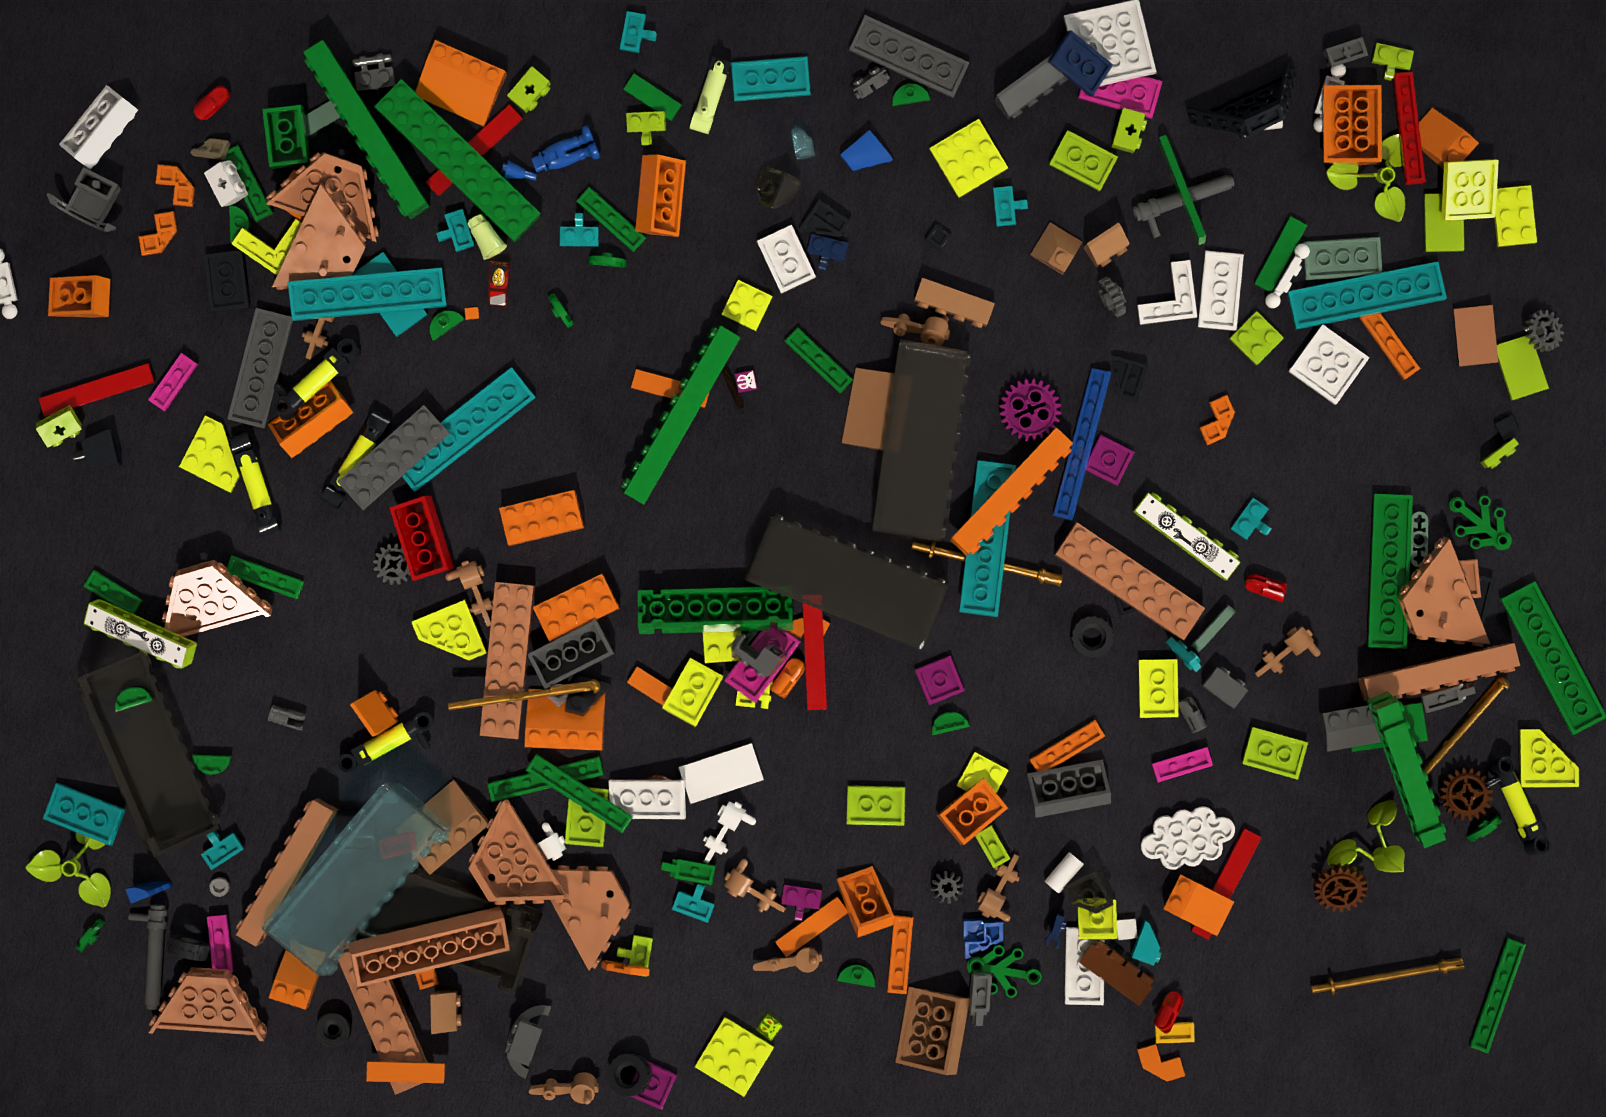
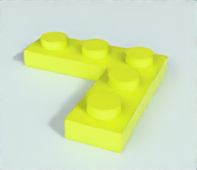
M296 218L275 249L244 228L240 230L232 245L277 275L302 222Z

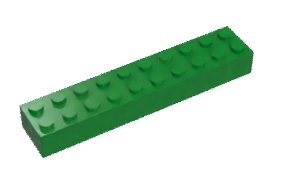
M322 40L304 51L303 53L306 56L304 58L305 63L312 72H316L314 77L322 88L326 87L327 90L324 93L332 104L336 103L337 106L334 108L342 120H347L345 126L353 136H357L355 141L363 153L365 151L368 153L365 156L373 168L378 169L375 173L384 185L387 183L388 188L386 190L394 201L397 200L399 202L396 206L401 214L412 219L430 208L327 44Z
M402 79L374 106L396 130L514 243L541 216L535 207Z
M722 326L712 327L707 336L709 341L701 346L697 353L700 355L698 360L693 361L688 368L690 374L687 378H683L678 386L680 388L678 395L674 394L668 404L671 406L668 411L662 413L659 419L661 421L659 427H655L649 437L652 439L649 445L645 444L640 452L642 457L639 461L634 462L630 469L632 471L629 478L626 477L621 484V488H623L621 492L641 504H645L741 338Z

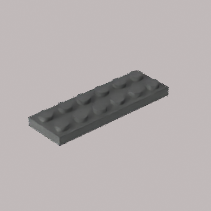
M867 15L864 16L849 49L850 52L951 98H954L969 65V62Z
M259 308L255 309L228 420L266 429L275 395L274 385L278 383L293 324L292 317Z
M423 405L337 482L364 511L450 433Z

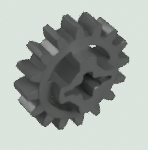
M1108 276L1100 279L1098 282L1101 290L1098 293L1104 306L1109 311H1113L1117 317L1125 314L1126 307L1124 303H1126V299L1120 286L1116 282L1113 283Z
M1539 310L1529 315L1530 319L1525 321L1528 327L1524 328L1525 331H1528L1525 338H1530L1529 345L1534 344V349L1540 348V352H1548L1559 347V342L1563 341L1560 335L1564 334L1560 330L1563 324H1558L1560 318H1554V312L1548 314V310Z
M388 544L387 550L382 547V554H375L379 559L373 561L378 566L374 568V571L380 572L377 577L383 576L382 582L384 583L390 580V585H393L394 581L400 585L401 579L407 582L408 578L406 576L411 574L408 565L405 572L403 570V563L406 561L403 549H399V544H395L394 548H392L391 544ZM396 551L401 553V555L394 557L390 552ZM385 558V567L382 569V561ZM392 560L399 562L397 563V569H390V566L392 565ZM395 572L398 577H390L387 574Z

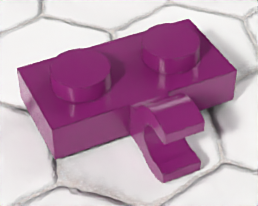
M784 885L781 904L796 906L795 920L802 921L804 907L820 908L822 890Z

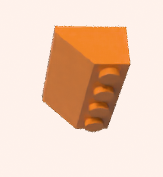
M642 155L635 232L679 237L686 161L662 155Z
M330 380L296 411L294 418L285 421L277 417L268 425L280 446L293 458L310 444L316 442L325 433L331 431L340 422L347 419L353 411Z

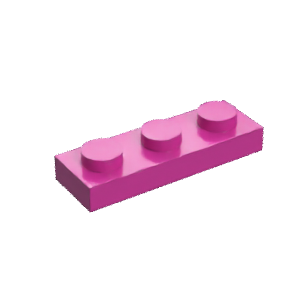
M181 353L153 392L149 401L163 411H166L198 364Z
M1208 747L1152 763L1157 782L1213 766Z
M228 915L208 916L207 923L211 945L212 969H225L233 972Z

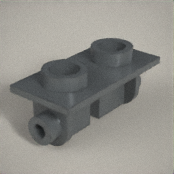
M876 66L869 70L868 75L855 79L849 88L856 91L854 95L857 99H863L873 92L870 85L873 84L877 90L888 83L887 80L890 77L885 72L886 69L882 66Z

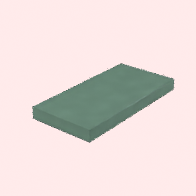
M1380 237L1303 242L1310 249L1308 257L1304 258L1305 281L1363 277L1382 273Z

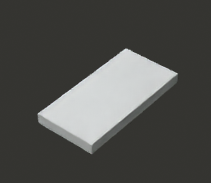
M1205 251L1198 327L1237 330L1244 254Z
M752 743L679 767L682 779L685 780V788L691 804L764 780Z
M609 780V801L633 816L632 819L686 818L685 780Z
M1066 927L1064 1004L1103 1005L1104 980L1078 962L1090 944H1095L1098 939H1078V927Z

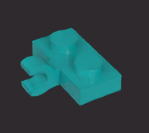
M627 11L620 50L639 53L642 38L656 41L657 34L655 31L644 30L646 14Z
M1012 186L993 188L997 227L1016 225L1015 210L1028 209L1027 200L1014 201Z
M463 209L445 214L449 229L436 233L438 241L442 242L452 238L456 252L474 247Z
M575 213V227H560V246L599 247V227H584V214Z
M1252 498L1231 530L1245 540L1248 539L1255 528L1264 535H1267L1271 528L1262 523L1261 519L1269 508L1255 498Z
M1171 637L1166 641L1172 651L1184 661V665L1189 670L1193 669L1197 672L1201 668L1198 656L1193 651L1187 652V647L1181 640L1176 642Z
M214 829L206 834L213 847L203 852L201 856L209 868L213 870L245 848L235 833L221 841Z
M698 883L693 896L678 891L672 910L708 923L715 904L700 899L705 885Z

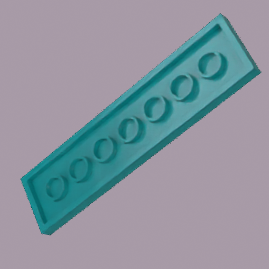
M1439 262L1288 291L1287 293L1295 330L1447 299Z
M442 268L288 282L292 321L446 307Z
M511 367L441 422L450 434L402 477L412 490L416 492L536 397Z
M977 461L971 517L1015 472L1016 465ZM1010 511L1005 515L1007 520L1000 527L996 525L992 529L994 534L987 541L983 539L979 543L981 547L974 555L970 552L965 558L959 608L961 613L998 617Z

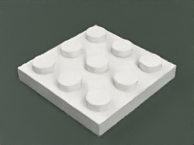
M1322 324L1288 372L1336 405L1369 357Z

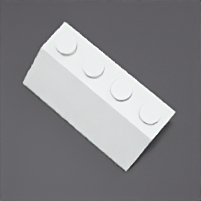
M106 85L59 145L91 170L99 162V158L110 148L115 138L122 133L127 123L134 118L138 109Z

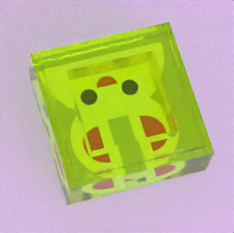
M767 1014L756 1030L772 1041L783 1025Z

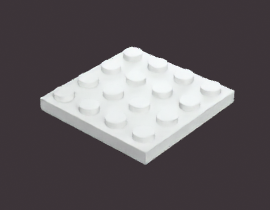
M1139 0L1064 15L1067 32L1069 30L1073 31L1113 64L1100 86L1156 74Z

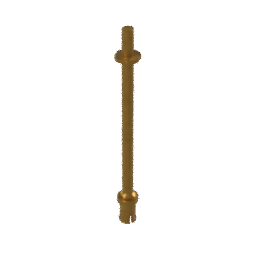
M933 541L931 546L917 542L912 544V549L929 553V558H932L933 554L960 561H965L966 558L964 553L935 547V542ZM1004 563L1003 571L1036 578L1041 584L1045 582L1058 586L1061 585L1062 574L1048 572L1043 568L1042 570L1035 571Z
M1462 957L1448 960L1443 958L1437 964L1333 982L1332 978H1328V983L1311 986L1312 994L1330 991L1331 995H1334L1335 990L1436 971L1447 974V971L1464 969V965H1462L1464 962Z

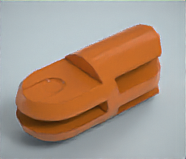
M797 658L790 659L771 685V691L782 698H786L805 670L804 663Z

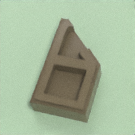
M210 138L204 142V145L197 149L194 148L190 152L193 156L225 160L230 143L228 140Z

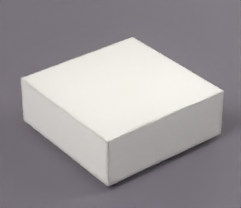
M1135 918L1117 920L1118 940L1138 938Z

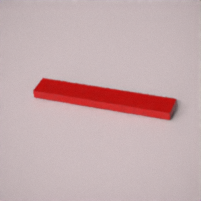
M1413 72L1394 73L1393 85L1405 185L1424 184L1426 181Z
M509 104L473 137L468 144L481 156H484L523 118ZM439 170L426 181V184L438 196L453 184Z
M145 364L39 398L44 417H48L69 405L73 409L154 383L155 380L150 364Z
M822 594L802 595L808 710L827 709Z
M1245 828L1243 829L1212 891L1228 899L1231 898L1262 837ZM1193 925L1191 931L1208 940L1212 933L1196 925Z

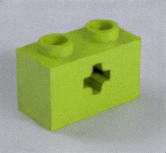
M531 67L507 96L527 113L528 110L532 111L537 106V100L541 95L544 97L551 88L549 86L551 83L535 68ZM527 88H529V89H532V88H533L534 94H532V93H529V94H528Z
M1123 108L1111 147L1134 153L1135 149H1139L1142 141L1139 135L1141 131L1145 130L1147 120L1144 119L1145 114ZM1129 127H1132V131L1135 132L1131 136L1128 135L1127 131Z
M69 405L37 422L36 430L47 448L52 445L56 447L63 442V439L69 436L70 438L77 436L80 430H82V423Z

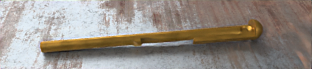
M1498 678L1469 711L1468 714L1470 716L1448 741H1445L1443 747L1422 769V771L1426 772L1427 776L1504 688L1508 690L1509 682L1507 679Z
M592 679V681L552 686L550 689L522 693L514 692L501 696L448 703V709H464L591 690L595 694L600 690V683L596 679Z

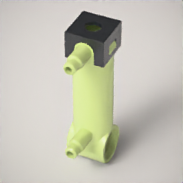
M712 56L690 129L709 134L731 62Z

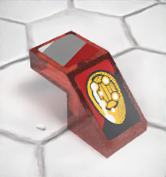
M491 261L488 306H508L510 262Z

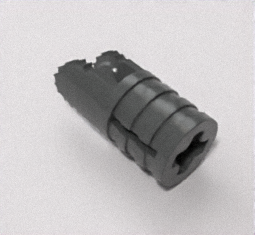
M1186 697L1185 700L1179 702L1183 717L1186 719L1192 734L1207 727L1192 697Z
M272 705L268 721L296 730H302L303 725L297 721L290 720V718L304 720L306 715Z

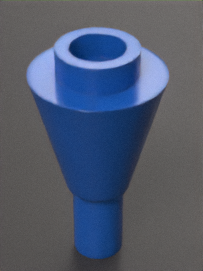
M509 160L507 164L503 163L501 170L504 179L526 178L535 181L537 173L526 171Z

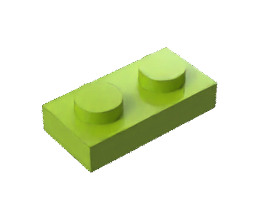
M1515 438L1508 440L1480 462L1484 468L1491 467L1493 469L1501 463L1500 458L1504 455L1508 457L1516 451L1515 447L1519 445Z
M991 825L975 835L993 868L1010 860Z

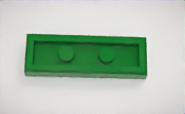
M636 74L632 75L623 89L654 111H665L666 118L671 122L682 107L680 103Z
M96 570L92 571L84 584V587L134 615L143 602V599Z

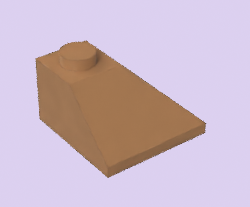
M1050 222L1030 255L1063 275L1083 242Z

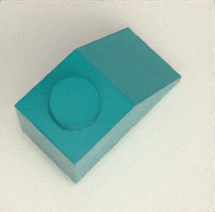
M1143 920L1130 956L1154 966L1155 962H1159L1162 952L1159 951L1160 946L1149 922Z

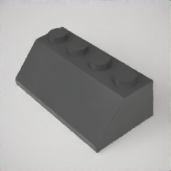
M1051 56L996 95L994 101L1007 119L1011 117L1015 119L1023 113L1022 109L1028 105L1030 108L1038 102L1037 98L1042 94L1044 96L1048 95L1054 90L1052 88L1057 83L1062 85L1068 80L1067 77L1048 63Z
M594 620L527 655L544 689H547L615 653L597 620Z
M1368 705L1320 714L1327 752L1381 742Z
M1103 759L1027 774L1035 818L1111 804V792Z

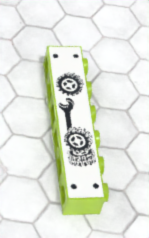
M1146 493L1133 512L1221 579L1227 581L1240 564V561L1237 560L1239 556L1231 550L1225 551L1222 548L1223 544L1218 540L1213 539L1212 541L1207 537L1208 533L1202 528L1198 527L1196 529L1191 525L1192 521L1183 515L1181 518L1177 515V510L1170 504L1165 506L1161 503L1162 499L1157 494Z
M101 599L88 604L84 624L92 630L103 632L109 638L118 639L127 646L136 647L142 653H149L160 661L169 662L175 668H184L192 664L197 646L196 642Z

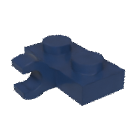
M811 234L807 253L821 257L818 270L826 272L829 259L844 263L849 243Z
M1054 912L1049 927L1050 932L1045 940L1046 945H1049L1050 940H1056L1055 948L1057 949L1060 946L1058 936L1060 932H1064L1067 922L1060 913Z

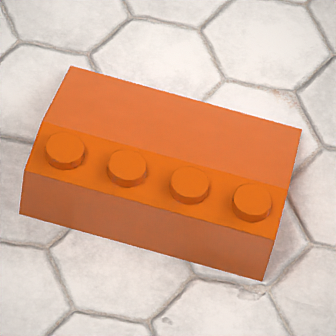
M435 40L415 93L424 101L484 127L507 77V73L505 70Z
M1323 85V163L1379 165L1382 162L1381 85Z
M529 689V691L544 690V689ZM605 693L595 705L590 707V710L584 716L565 712L567 700L558 707L547 697L528 699L525 747L603 750Z

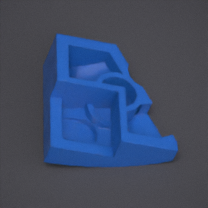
M870 130L840 155L852 171L885 162L889 163L893 160Z
M152 881L138 884L125 890L132 904L173 886L171 882Z
M998 917L963 919L965 959H969L972 954L980 950L988 949L992 944L1003 941L1002 919Z

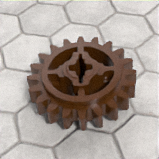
M1461 768L1460 774L1457 770H1453L1454 777L1447 774L1449 781L1442 780L1446 787L1439 788L1440 791L1444 792V795H1440L1439 798L1445 799L1441 806H1448L1445 812L1450 813L1453 811V818H1456L1459 814V820L1462 821L1465 816L1468 821H1471L1472 815L1479 819L1478 812L1486 814L1483 808H1490L1491 806L1487 804V801L1493 800V798L1488 796V794L1493 793V790L1487 789L1484 785L1487 776L1479 777L1481 772L1478 770L1473 774V768H1469L1467 773L1465 768ZM1468 779L1475 781L1480 789H1473ZM1461 780L1459 788L1456 791L1452 792L1455 784ZM1466 791L1470 792L1467 798L1462 796ZM1480 796L1479 802L1472 808L1474 799ZM1453 799H1459L1462 805H1464V810L1458 808L1454 804Z
M1338 863L1337 868L1330 865L1331 870L1323 868L1324 874L1318 873V879H1314L1315 886H1313L1315 898L1319 900L1320 905L1324 904L1325 909L1332 906V912L1336 908L1343 912V908L1351 911V905L1357 908V901L1363 903V897L1367 896L1366 890H1368L1366 877L1362 875V871L1357 872L1355 866L1349 869V864L1342 868L1340 863Z

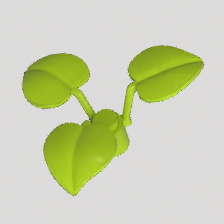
M1399 134L1392 135L1382 142V159L1386 160V168H1381L1376 173L1357 174L1359 170L1358 165L1333 163L1327 169L1326 174L1330 182L1342 190L1355 188L1357 186V177H1376L1379 183H1385L1384 192L1379 193L1375 198V209L1384 218L1396 222L1402 220L1405 211L1404 194L1398 187H1392L1387 190L1390 182L1395 179V171L1391 166H1403Z
M1395 801L1381 802L1375 805L1368 813V821L1370 824L1376 825L1382 847L1374 850V855L1369 854L1360 847H1356L1354 840L1346 839L1340 841L1331 849L1327 858L1328 865L1338 866V863H1340L1341 866H1345L1346 864H1351L1357 856V851L1374 861L1375 868L1380 871L1404 872V850L1398 845L1387 847L1380 829L1381 825L1387 826L1395 819L1397 813Z
M76 832V840L85 845L73 859L60 864L61 859L56 852L43 850L26 866L30 874L46 882L58 880L62 873L68 877L75 875L76 877L85 878L86 880L79 885V895L88 904L104 908L110 900L111 886L106 876L101 873H94L89 877L79 873L80 863L77 861L88 846L92 849H99L105 845L102 842Z

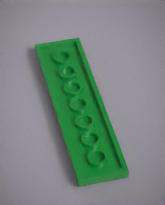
M1373 494L1367 647L1407 649L1408 625L1397 597L1400 595V589L1407 585L1410 580L1413 495Z
M1533 581L1501 598L1500 601L1571 735H1575L1605 719L1606 714L1536 582Z

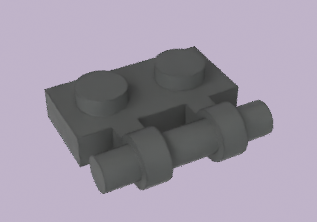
M380 53L373 57L360 56L359 59H353V66H361L362 71L354 72L357 92L391 88L396 85L393 67L385 68V62L392 61L391 54L383 55V53ZM378 63L379 69L368 70V65Z

